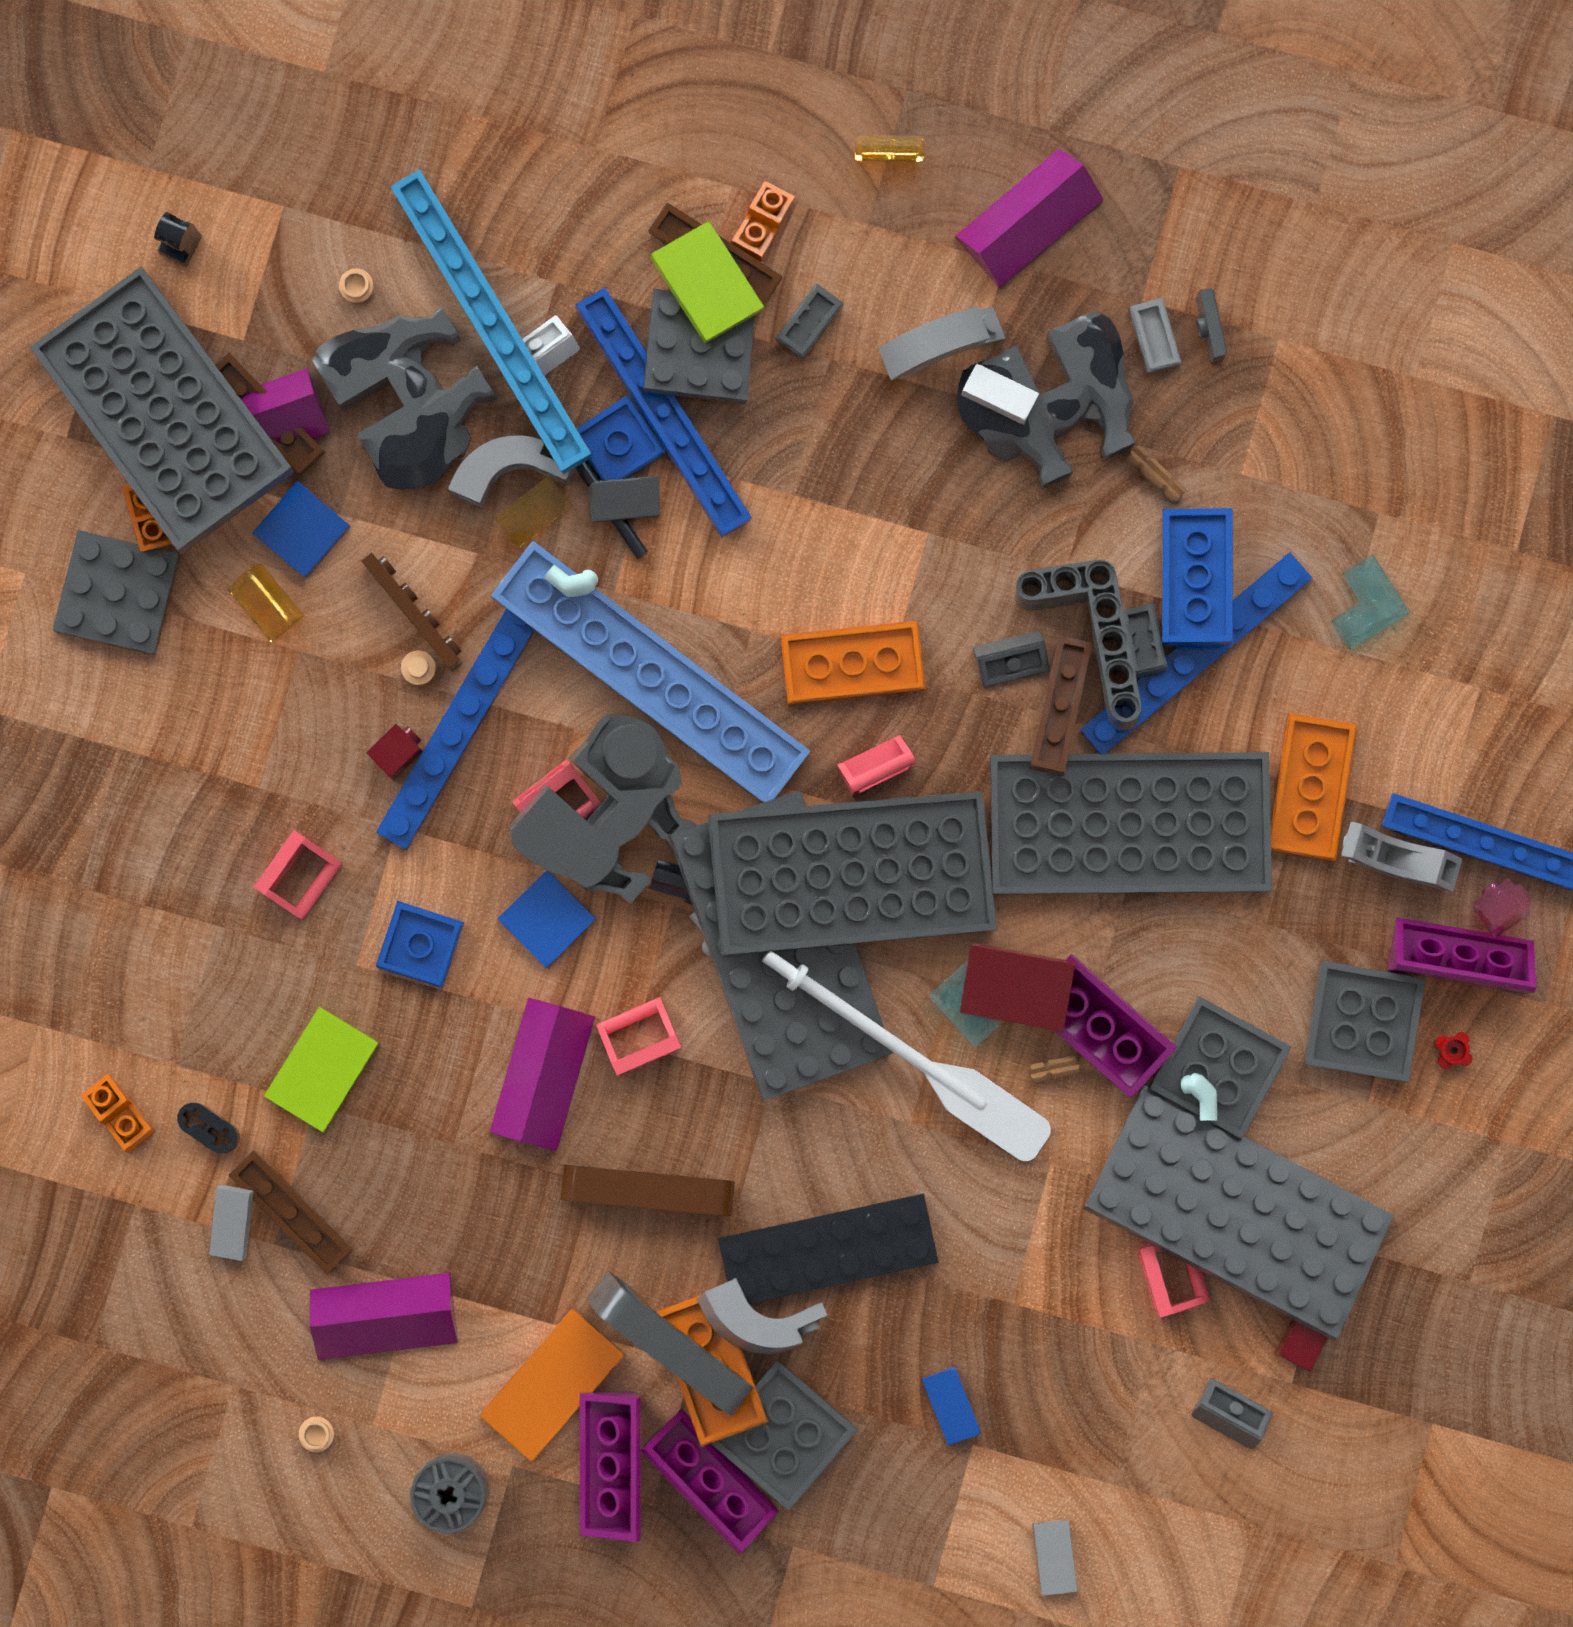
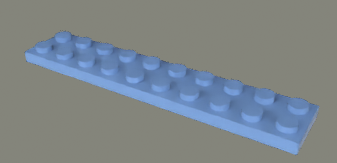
M532 541L491 594V598L759 801L764 803L775 799L810 753V750L595 588L588 595L567 597L545 580L544 576L553 565H556L568 576L576 575V573Z

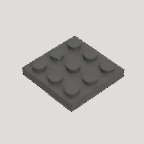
M653 289L643 392L746 404L754 316L705 344L673 293L669 290Z
M78 530L53 631L156 656L181 555L161 549L140 553L138 544Z
M1320 961L1303 1064L1409 1082L1426 979Z
M1198 996L1173 1041L1177 1049L1159 1067L1149 1089L1200 1116L1199 1100L1192 1094H1185L1182 1091L1181 1080L1184 1076L1194 1073L1202 1075L1217 1092V1120L1207 1121L1242 1139L1287 1057L1291 1046Z
M777 1359L756 1384L769 1422L714 1442L712 1445L789 1511L858 1429Z

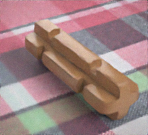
M1139 445L1128 454L1127 461L1135 469L1139 467L1141 469L1140 473L1159 491L1162 489L1165 492L1163 495L1172 503L1177 502L1185 493V487L1178 480L1174 482L1172 480L1173 476L1154 458L1150 459L1148 457L1149 453Z
M1081 1054L1079 1057L1072 1055L1049 1060L1047 1064L1040 1062L1029 1066L1031 1079L1035 1083L1046 1081L1048 1077L1055 1079L1078 1074L1080 1070L1087 1072L1097 1069Z

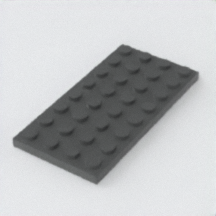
M142 266L30 346L33 353L181 555L295 472Z
M1269 752L1069 754L1064 776L1030 769L1033 754L990 755L993 895L1272 891Z
M798 790L741 811L801 807L806 805L801 791ZM708 822L668 836L762 1101L893 1054L890 1049L800 987H797L794 991L787 988L789 980L762 962L767 952L721 956ZM855 944L772 951L796 968L801 964L809 968L806 973L807 976L884 1028Z
M983 791L708 815L721 956L997 930Z
M1147 1085L1141 1088L1083 1207L1084 1210L1333 1341L1338 1339L1394 1217L1393 1214L1246 1137L1240 1139L1207 1120H1200V1116L1152 1091Z

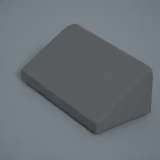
M658 476L595 481L587 489L592 523L660 516Z
M1040 631L973 648L983 688L1050 671L1045 641Z
M1211 1378L1194 1407L1191 1416L1245 1447L1253 1449L1261 1441L1273 1412Z

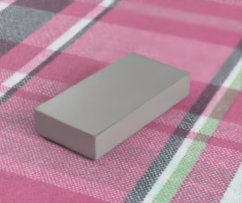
M1163 297L1130 306L1129 313L1147 374L1181 365L1182 362Z
M226 1185L216 1187L209 1255L243 1261L247 1258L254 1191Z
M1069 1520L1033 1523L1041 1595L1077 1592Z

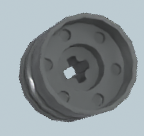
M457 1452L441 1454L430 1460L414 1478L410 1491L411 1507L418 1520L430 1530L444 1534L459 1532L472 1525L486 1507L490 1493L488 1477L482 1466L470 1456ZM451 1486L454 1488L453 1495L457 1497V1500L451 1499L446 1503L443 1501L444 1494L440 1492V1489L446 1490Z

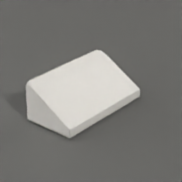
M556 315L522 339L544 376L580 350L573 335Z
M976 364L961 395L1024 425L1039 393Z

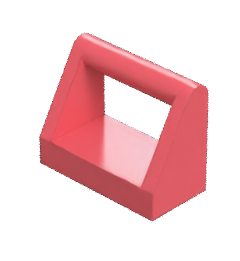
M899 735L838 764L837 767L851 796L854 797L915 768L916 760Z
M567 759L512 801L518 811L521 812L544 785L556 792L573 779L589 799L575 810L578 814L587 819L601 804Z
M293 830L254 888L303 921L343 863ZM306 846L325 859L327 863L295 907L276 894L274 890Z
M660 997L596 1024L617 1076L682 1049ZM659 1013L669 1038L618 1059L608 1034Z
M1151 1244L1137 1248L1156 1316L1161 1318L1211 1301L1203 1272L1185 1263L1195 1297L1170 1304L1155 1253L1161 1250Z

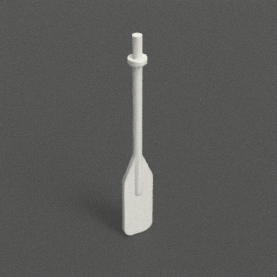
M768 951L763 957L762 962L789 980L787 988L794 991L797 987H800L923 1072L944 1108L1018 1160L1030 1161L1039 1153L1050 1136L1051 1127L1049 1122L1037 1112L974 1069L930 1061L807 976L806 973L809 968L804 964L796 968L772 951Z

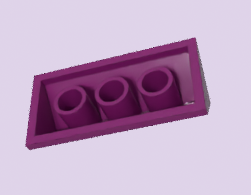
M1058 148L960 231L955 238L993 282L1001 288L1104 199L1085 166Z
M308 368L261 384L267 391L266 393L259 394L257 391H253L239 397L268 437H273L278 443L282 442L280 439L281 434L287 431L292 432L295 437L300 436L294 430L302 427L312 439L331 433Z
M1396 917L1387 971L1520 994L1535 993L1536 971L1533 940Z
M1071 953L1065 960L1074 961L1076 965L1063 1032H1055L1128 1097L1132 1098L1177 1049V1046Z
M528 997L491 1125V1133L542 1148L558 1150L596 1016Z
M442 1273L310 1290V1330L318 1360L458 1343L451 1274Z
M634 1391L580 1393V1535L633 1542L641 1541V1397Z
M682 1408L641 1448V1452L738 1554L745 1550L779 1511L743 1472L712 1444L701 1447L692 1419Z

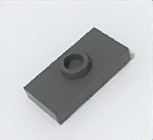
M816 283L775 337V340L804 360L843 308L844 303Z
M1203 289L1199 291L1196 297L1200 318L1196 319V326L1199 338H1205L1210 363L1213 364L1222 362L1228 352L1214 289Z
M1154 603L1123 610L1136 678L1168 671Z

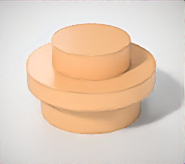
M350 269L340 278L339 290L343 298L348 302L362 303L369 299L373 293V280L362 269Z
M416 650L408 653L403 658L401 672L409 683L424 685L434 677L436 664L430 654Z
M311 1417L304 1421L299 1429V1441L308 1451H324L333 1442L334 1428L323 1417Z

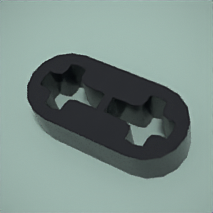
M188 1103L178 1112L177 1122L179 1127L216 1153H229L238 1146L240 1141L238 1129L201 1103ZM199 1109L201 1111L199 1118L207 1123L205 1129L197 1124L189 1127L187 1125L189 1118L186 1116V1113L188 1111L195 1112ZM212 1127L220 1132L228 1129L230 1131L228 1138L232 1140L230 1145L222 1144L220 1147L217 1146L218 1138L210 1133Z

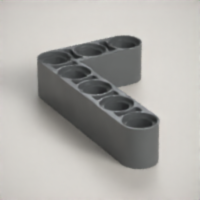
M1092 560L1022 573L1016 582L1015 599L1017 604L1025 610H1039L1086 602L1108 720L1119 731L1132 729L1139 720L1141 701L1114 566L1105 560ZM1095 574H1102L1108 579V582L1104 585H1096L1090 578ZM1063 579L1069 580L1073 583L1074 588L1069 591H1063L1057 587L1056 583ZM1027 585H1034L1040 590V593L1036 596H1028L1023 593L1022 588ZM1100 607H1109L1114 611L1115 615L1110 618H1103L1096 610ZM1113 639L1120 644L1121 648L1117 651H1109L1103 646V642ZM1114 672H1120L1126 676L1127 681L1123 684H1115L1110 680L1109 675ZM1126 705L1133 710L1134 714L1131 717L1123 718L1116 713L1115 709L1118 706Z
M608 1271L587 1298L595 1312L605 1322L728 1415L733 1416L754 1389L752 1385L643 1303L636 1293L613 1273Z

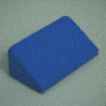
M955 1366L922 1378L948 1445L981 1434Z

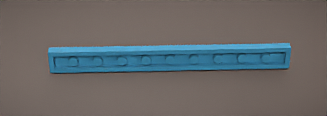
M421 170L415 171L390 186L562 474L564 475L592 458L591 452Z

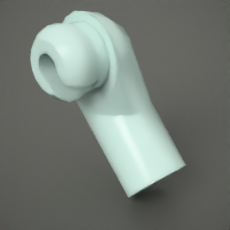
M553 565L544 576L545 580L567 597L588 595L594 591L598 583L596 573L591 570H584L581 574L568 576L556 565Z
M1194 1073L1184 1076L1181 1080V1089L1185 1094H1192L1199 1100L1200 1120H1217L1216 1089L1200 1074Z

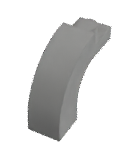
M973 307L923 324L898 336L878 349L890 379L895 380L916 375L927 367L952 355L998 344L1006 338L993 307L981 310L978 307Z
M520 435L506 436L491 440L469 454L457 469L448 490L452 496L483 509L495 482L508 472L522 469L531 470L568 486L573 471L570 470L563 475L552 455L544 456L547 447L543 440Z
M1355 822L1350 823L1348 833L1343 840V851L1341 856L1348 858V862L1368 870L1450 892L1454 891L1462 863V858L1445 850L1402 841Z
M737 1279L708 1290L697 1298L707 1321L721 1337L740 1349L758 1354H776L794 1349L803 1342L800 1335L804 1336L819 1329L818 1322L827 1316L822 1303L783 1319H772L760 1315L748 1304Z

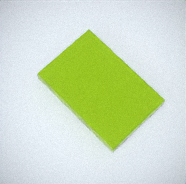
M709 221L650 255L651 261L705 344L764 309L762 302Z
M319 1007L264 1097L325 1133L380 1043L322 1007Z

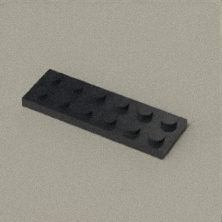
M924 1193L718 1238L727 1282L737 1279L748 1304L939 1263Z

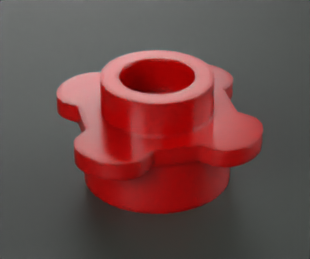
M1459 1032L1456 1036L1451 1037L1439 1035L1436 1038L1435 1046L1439 1048L1440 1058L1438 1059V1064L1441 1068L1449 1069L1452 1065L1468 1066L1471 1064L1473 1057L1470 1054L1468 1044L1470 1038L1466 1033ZM1452 1047L1457 1049L1455 1054H1452L1450 1051Z

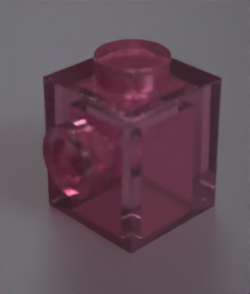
M1508 878L1502 883H1499V881L1491 883L1482 891L1481 894L1483 896L1474 903V912L1491 934L1497 938L1529 915V902L1531 898L1522 885L1517 884L1515 886Z

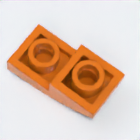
M764 181L731 243L761 262L783 223L795 196Z
M122 487L140 553L173 545L132 487Z
M106 1074L80 1095L99 1122L106 1126L126 1153H130L156 1132L128 1095L109 1074Z

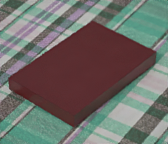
M972 943L959 1013L1063 1032L1076 962Z

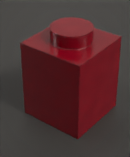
M395 724L366 754L394 781L422 754L423 751L417 746L422 740L408 725L402 730Z
M1292 1319L1275 1353L1311 1372L1328 1338Z

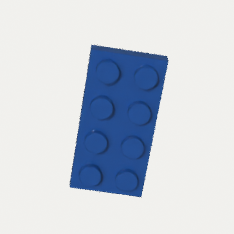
M1233 508L1163 509V646L1233 645Z

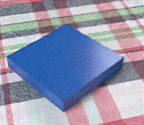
M629 395L576 428L593 456L589 459V462L602 481L628 479L666 454L665 449Z
M296 481L252 534L306 579L351 526L301 483Z
M548 870L497 918L545 968H548L596 920Z
M397 901L375 967L443 989L464 922Z

